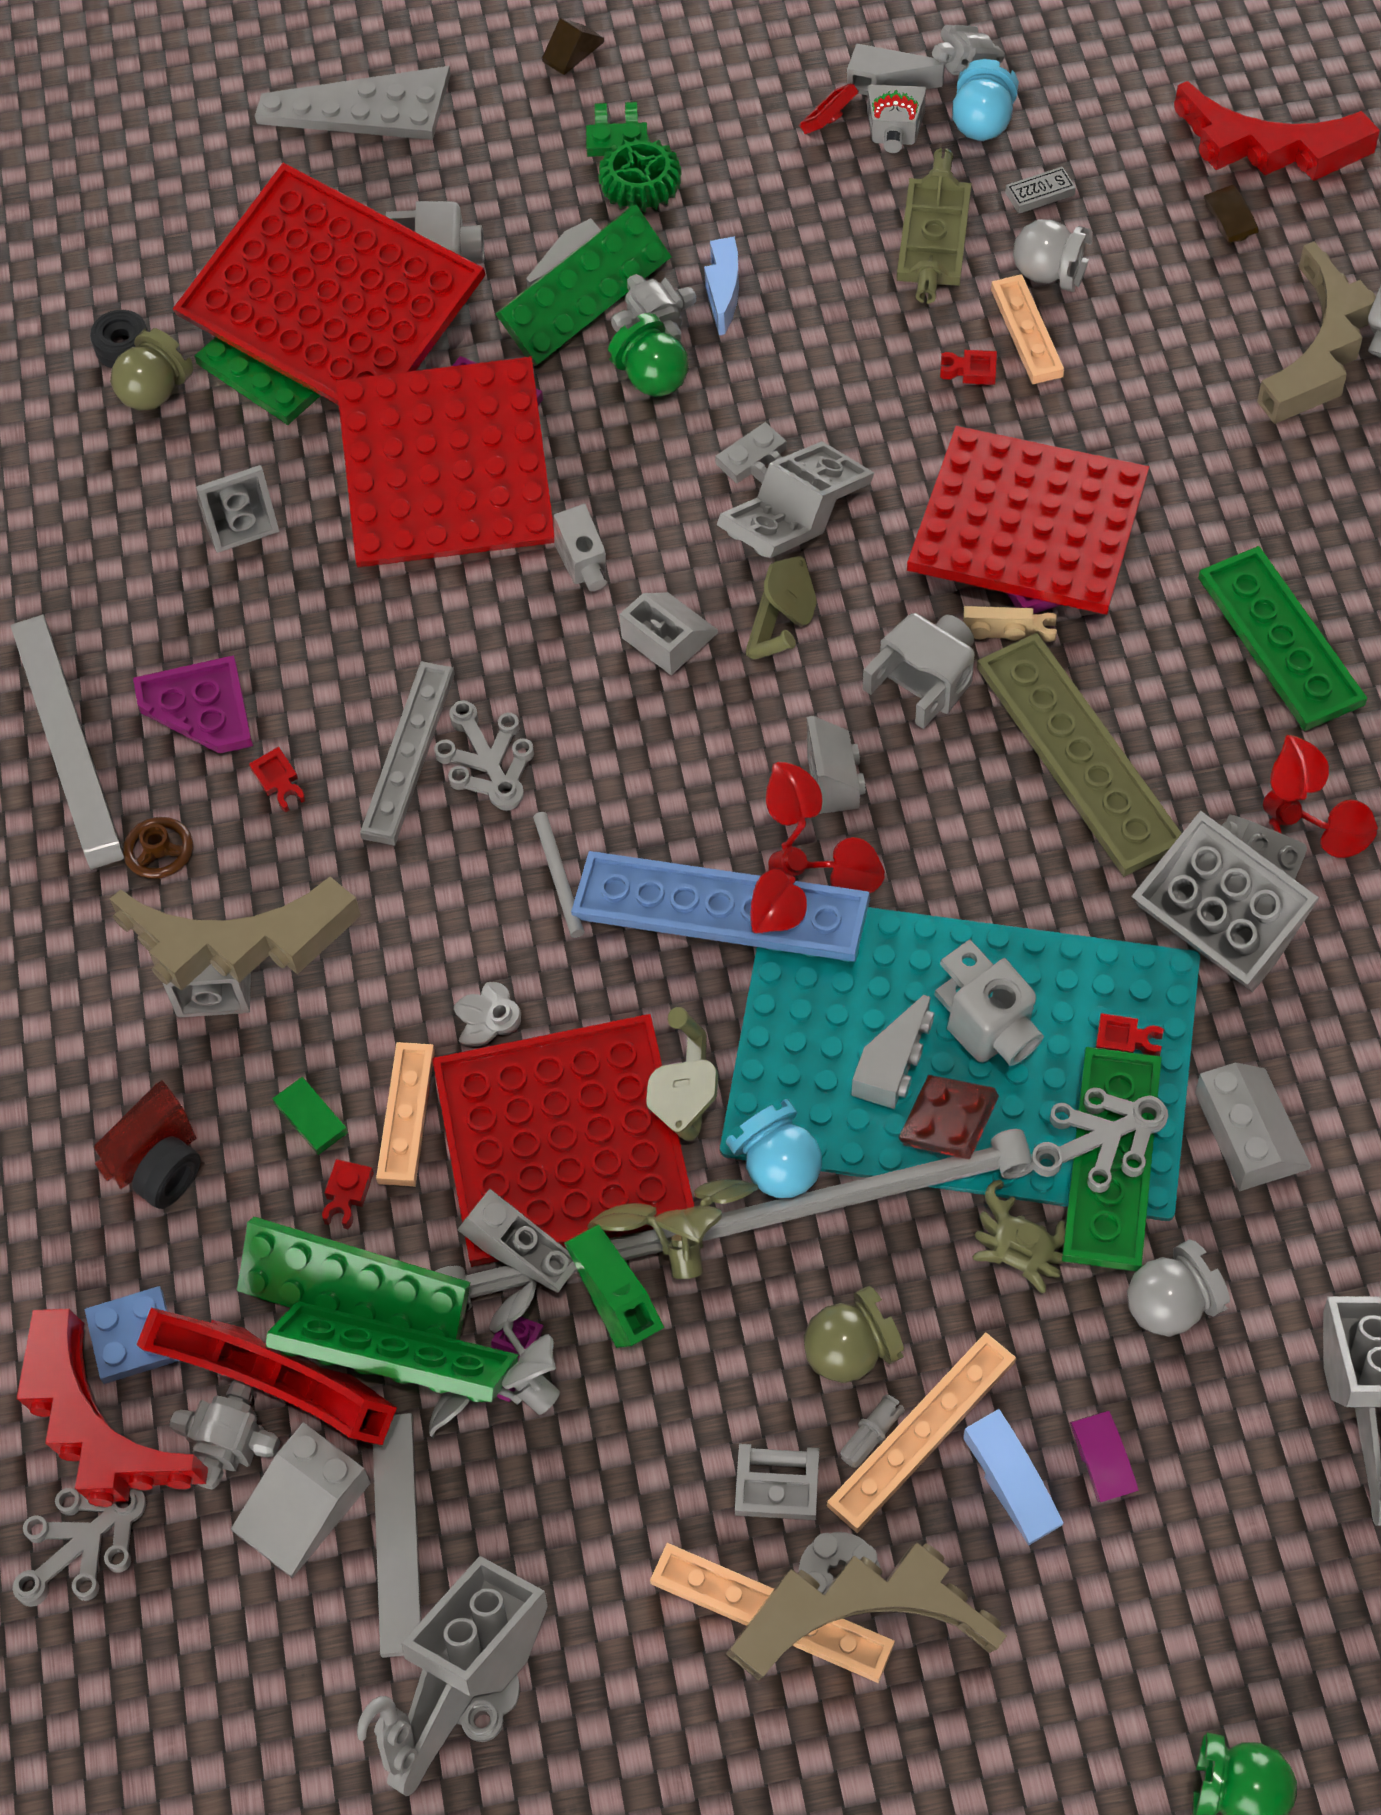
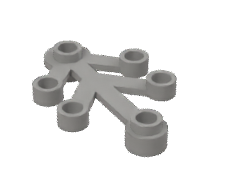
M466 700L456 702L449 712L451 724L457 731L466 733L476 754L455 749L454 743L450 740H441L436 743L434 751L437 761L443 764L454 763L462 765L455 766L449 771L448 778L451 787L456 790L467 789L489 795L491 803L501 810L516 808L524 796L523 786L519 780L527 762L534 756L532 742L523 738L513 743L514 759L506 775L503 773L500 764L512 737L519 732L518 717L513 713H504L499 717V732L490 749L477 725L478 714L476 707ZM461 712H468L464 715L459 714ZM508 722L514 723V725L511 727L503 726L505 723ZM522 748L528 749L526 753L518 752ZM444 749L451 750L448 754L440 753ZM465 767L487 772L491 781L470 776L468 769ZM456 776H465V778L460 781L454 780ZM503 790H511L509 793H501Z
M1091 1088L1085 1093V1109L1092 1114H1099L1106 1109L1125 1117L1113 1122L1074 1110L1066 1103H1058L1052 1107L1050 1122L1055 1128L1066 1129L1074 1126L1091 1132L1062 1146H1057L1051 1142L1038 1144L1034 1148L1031 1158L1033 1170L1041 1176H1054L1060 1171L1062 1163L1101 1146L1096 1165L1089 1171L1087 1179L1089 1188L1097 1193L1105 1192L1110 1187L1112 1179L1110 1170L1121 1136L1135 1131L1131 1151L1124 1154L1121 1169L1127 1176L1137 1177L1143 1173L1146 1159L1144 1154L1151 1133L1162 1130L1168 1119L1166 1106L1160 1099L1154 1096H1144L1132 1102L1106 1094L1101 1088ZM1091 1097H1098L1102 1100V1103L1095 1105L1089 1099ZM1058 1112H1064L1068 1115L1069 1118L1066 1120H1060L1055 1116V1114ZM1143 1113H1151L1155 1119L1146 1120L1141 1115ZM1042 1159H1049L1053 1162V1165L1045 1167L1040 1164V1161ZM1131 1159L1137 1160L1140 1166L1132 1168L1127 1164V1161ZM1101 1175L1105 1177L1106 1182L1102 1184L1096 1183L1093 1177Z
M130 1487V1505L126 1508H119V1502H113V1505L109 1507L94 1506L89 1504L88 1499L83 1495H79L76 1490L72 1488L62 1489L55 1498L56 1507L62 1514L71 1516L78 1511L103 1513L91 1523L47 1522L38 1515L29 1517L23 1525V1532L31 1542L41 1543L46 1539L70 1541L35 1571H24L16 1577L13 1583L15 1597L25 1606L33 1607L41 1604L49 1592L48 1582L82 1553L80 1574L74 1578L72 1590L81 1600L88 1601L93 1599L99 1592V1583L96 1578L102 1535L113 1526V1546L106 1550L104 1561L108 1568L116 1573L125 1571L131 1564V1555L128 1552L131 1526L133 1522L143 1515L146 1508V1497L142 1490ZM75 1497V1502L72 1506L67 1508L62 1506L65 1498ZM43 1524V1529L39 1534L31 1535L30 1531L34 1525ZM115 1554H124V1559L120 1564H111L112 1557ZM35 1580V1586L32 1590L28 1592L22 1591L23 1584L26 1581ZM84 1581H92V1587L89 1591L85 1593L79 1592V1587Z

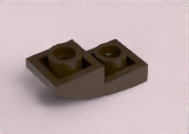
M1234 185L1204 195L1205 205L1216 218L1218 230L1228 243L1243 241L1250 235L1259 232L1250 209Z

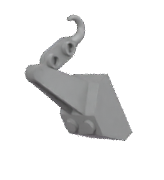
M1327 1296L1323 1311V1361L1326 1381L1332 1401L1345 1407L1355 1408L1370 1490L1372 1518L1376 1526H1381V1455L1375 1407H1381V1297Z
M479 1556L401 1643L404 1658L422 1668L408 1716L396 1708L395 1703L390 1697L379 1696L366 1706L357 1727L358 1739L360 1741L365 1740L370 1722L378 1713L380 1714L374 1732L377 1736V1744L384 1769L389 1772L387 1784L405 1796L414 1793L429 1765L473 1697L501 1692L526 1664L548 1607L544 1590Z

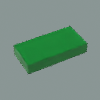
M303 1077L272 1098L276 1107L317 1155L348 1133L346 1126Z

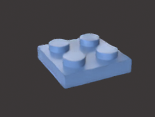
M160 1286L84 1309L100 1380L103 1384L180 1361L144 1351L136 1345L151 1307L167 1311L164 1294Z

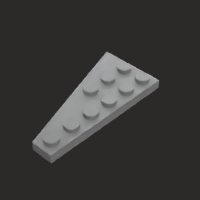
M450 66L262 93L255 113L256 123L261 125L433 140L451 75Z

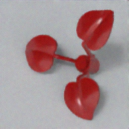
M1286 735L1282 750L1271 771L1270 783L1272 791L1263 800L1264 811L1272 817L1269 820V824L1273 827L1274 831L1282 834L1280 824L1285 826L1297 823L1300 818H1303L1322 829H1326L1320 839V845L1329 855L1337 858H1347L1359 854L1372 843L1377 835L1378 826L1373 812L1363 802L1353 799L1337 804L1329 813L1328 823L1302 810L1298 800H1305L1307 793L1318 792L1325 786L1329 776V765L1326 757L1316 746L1297 736Z
M786 762L773 763L772 774L766 789V805L769 814L778 823L791 826L798 822V826L788 840L781 844L783 850L776 851L770 856L768 862L769 871L762 874L755 885L750 911L753 933L785 931L801 923L807 911V899L804 891L793 884L796 881L794 876L802 874L807 869L833 868L830 876L831 886L868 891L869 893L877 890L885 879V870L875 849L861 838L851 837L840 841L833 851L834 861L809 862L801 849L792 847V844L806 826L805 818L817 816L822 809L823 801L821 789L816 780L804 769Z

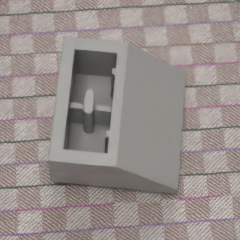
M668 592L643 593L619 614L622 638L670 675L675 673L718 634V629Z

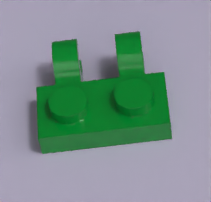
M625 102L626 123L608 124L607 103H595V125H586L587 157L604 156L605 152L612 150L613 145L621 146L623 139L627 142H633L635 137L638 141H644L648 137L647 122L638 123L637 102Z

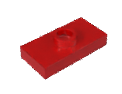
M850 83L839 87L826 97L800 123L799 126L804 134L819 130L827 123L831 124L840 118L843 114L841 109L859 93L855 85Z

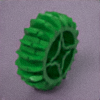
M635 137L633 142H627L623 139L621 146L613 145L611 151L605 152L603 160L600 161L598 178L604 197H608L610 204H618L620 210L637 204L639 209H642L645 213L647 208L652 207L657 210L659 203L667 205L669 198H675L677 189H680L682 172L678 157L675 152L671 151L669 145L662 146L660 140L652 143L648 137L644 141H638Z

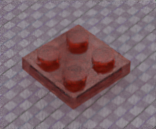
M928 1075L899 1135V1139L904 1146L970 1160L999 1095L993 1087Z

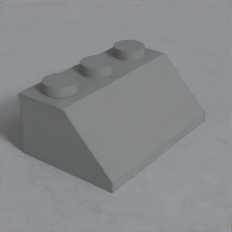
M1232 1063L1200 1073L1195 1095L1239 1191L1311 1168V1164L1265 1068Z

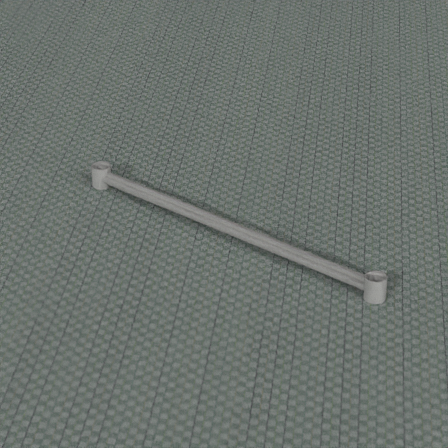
M1006 1130L998 1133L991 1139V1148L806 1192L793 1198H782L724 1212L719 1222L706 1232L702 1240L707 1241L1000 1169L1001 1176L1005 1179L1019 1178L1033 1171L1031 1152L1023 1130ZM662 1228L668 1242L672 1243L671 1237L676 1234ZM655 1230L611 1240L624 1260L663 1251L662 1244ZM508 1265L470 1275H465V1270L461 1266H447L435 1271L471 1282L465 1312L472 1307L471 1298L527 1285L533 1280Z

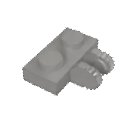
M764 422L717 454L715 462L736 484L750 474L762 484L768 469L765 467V464L769 465V463L783 458L780 454L787 450V441Z

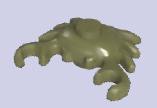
M1000 1179L995 1180L988 1185L984 1196L986 1203L995 1216L996 1222L987 1212H981V1222L991 1235L982 1231L975 1233L976 1239L991 1250L976 1252L972 1256L973 1260L997 1264L1004 1262L1022 1271V1275L1040 1293H1046V1284L1039 1273L1048 1277H1060L1061 1271L1050 1264L1065 1263L1062 1261L1063 1253L1055 1252V1250L1064 1246L1066 1224L1064 1221H1059L1056 1225L1054 1236H1051L1044 1226H1039L1021 1215L1018 1217L1009 1215V1211L1016 1199L1011 1196L1007 1200L998 1199L995 1191L1002 1189L1004 1182Z

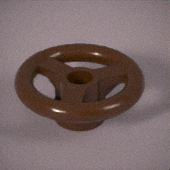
M154 817L142 821L128 833L123 844V855L126 865L135 874L149 879L165 878L177 873L187 864L193 851V839L190 831L180 821L169 817ZM165 828L177 832L182 839L183 846L171 843ZM139 838L143 852L135 859L133 849L135 842ZM165 855L178 857L173 863L162 868L146 867L155 858H161Z

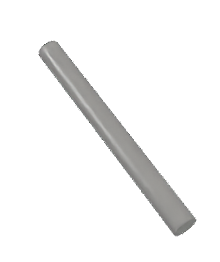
M538 812L533 816L570 935L573 938H577L584 934L580 918L573 916L571 913L574 897L547 813Z

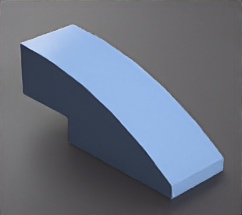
M735 236L710 241L711 265L704 267L705 289L719 335L726 333L737 306L739 277L738 251Z
M1000 1409L965 1428L964 1441L985 1471L984 1478L1027 1544L1031 1545L1061 1527L1063 1521L1052 1498Z

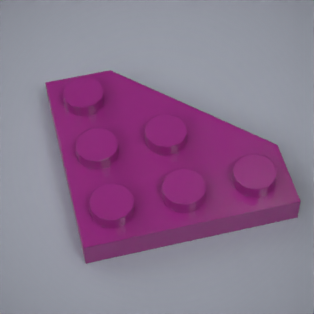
M234 655L133 678L137 704L141 714L219 754L253 746Z

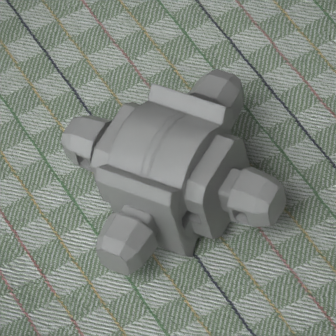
M945 25L940 33L944 43L935 45L932 51V56L938 62L945 63V67L952 75H959L961 71L963 72V70L969 67L972 61L990 59L1002 63L1005 57V52L999 46H995L988 35L978 33V26Z
M638 274L630 276L627 279L628 293L625 297L627 311L622 310L611 317V324L614 330L618 332L624 325L629 329L640 321L637 317L638 315L650 312L656 314L664 323L665 333L671 334L681 341V330L679 329L682 324L681 309L684 310L696 302V294L693 289L685 287L675 290L666 278L660 283L655 279L646 281Z
M234 1380L226 1393L228 1398L214 1396L212 1403L201 1400L196 1412L177 1410L173 1413L170 1427L177 1434L185 1436L188 1442L194 1444V1455L208 1467L206 1484H198L199 1486L211 1490L219 1485L224 1474L222 1469L236 1471L239 1463L248 1467L252 1462L254 1454L268 1458L277 1454L280 1446L279 1438L274 1433L264 1430L262 1425L256 1423L257 1415L249 1405L254 1393L252 1386Z

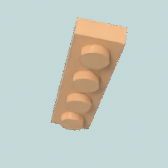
M1023 275L992 281V294L1032 385L1062 378L1064 367Z
M396 1043L376 1175L378 1184L416 1187L433 1069L432 1058L435 1055L433 1044Z

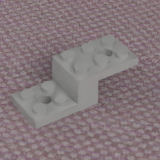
M823 441L769 463L757 498L721 513L717 526L727 531L730 537L741 540L753 547L757 554L772 558L823 534L836 499L869 485L874 472Z

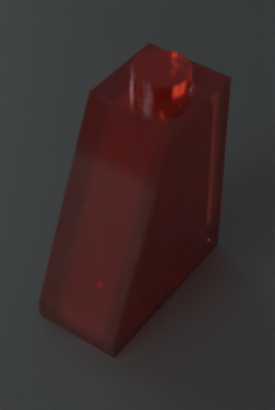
M163 1080L155 1084L93 1146L100 1159L94 1163L106 1182L113 1178L120 1189L133 1181L134 1174L143 1158L161 1140L174 1136L188 1145L197 1139L182 1105Z

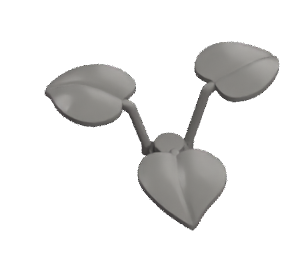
M532 1280L503 1302L493 1315L489 1328L493 1333L503 1328V1331L520 1355L519 1361L505 1375L502 1382L504 1388L498 1394L511 1399L517 1405L523 1400L538 1415H541L555 1403L560 1394V1391L542 1375L556 1369L553 1358V1338L546 1334L524 1349L512 1330L513 1321L524 1314L533 1299L537 1282ZM513 1387L516 1389L515 1392L507 1390ZM451 1392L444 1393L437 1402L430 1419V1436L434 1439L436 1430L459 1414L470 1400L463 1395Z

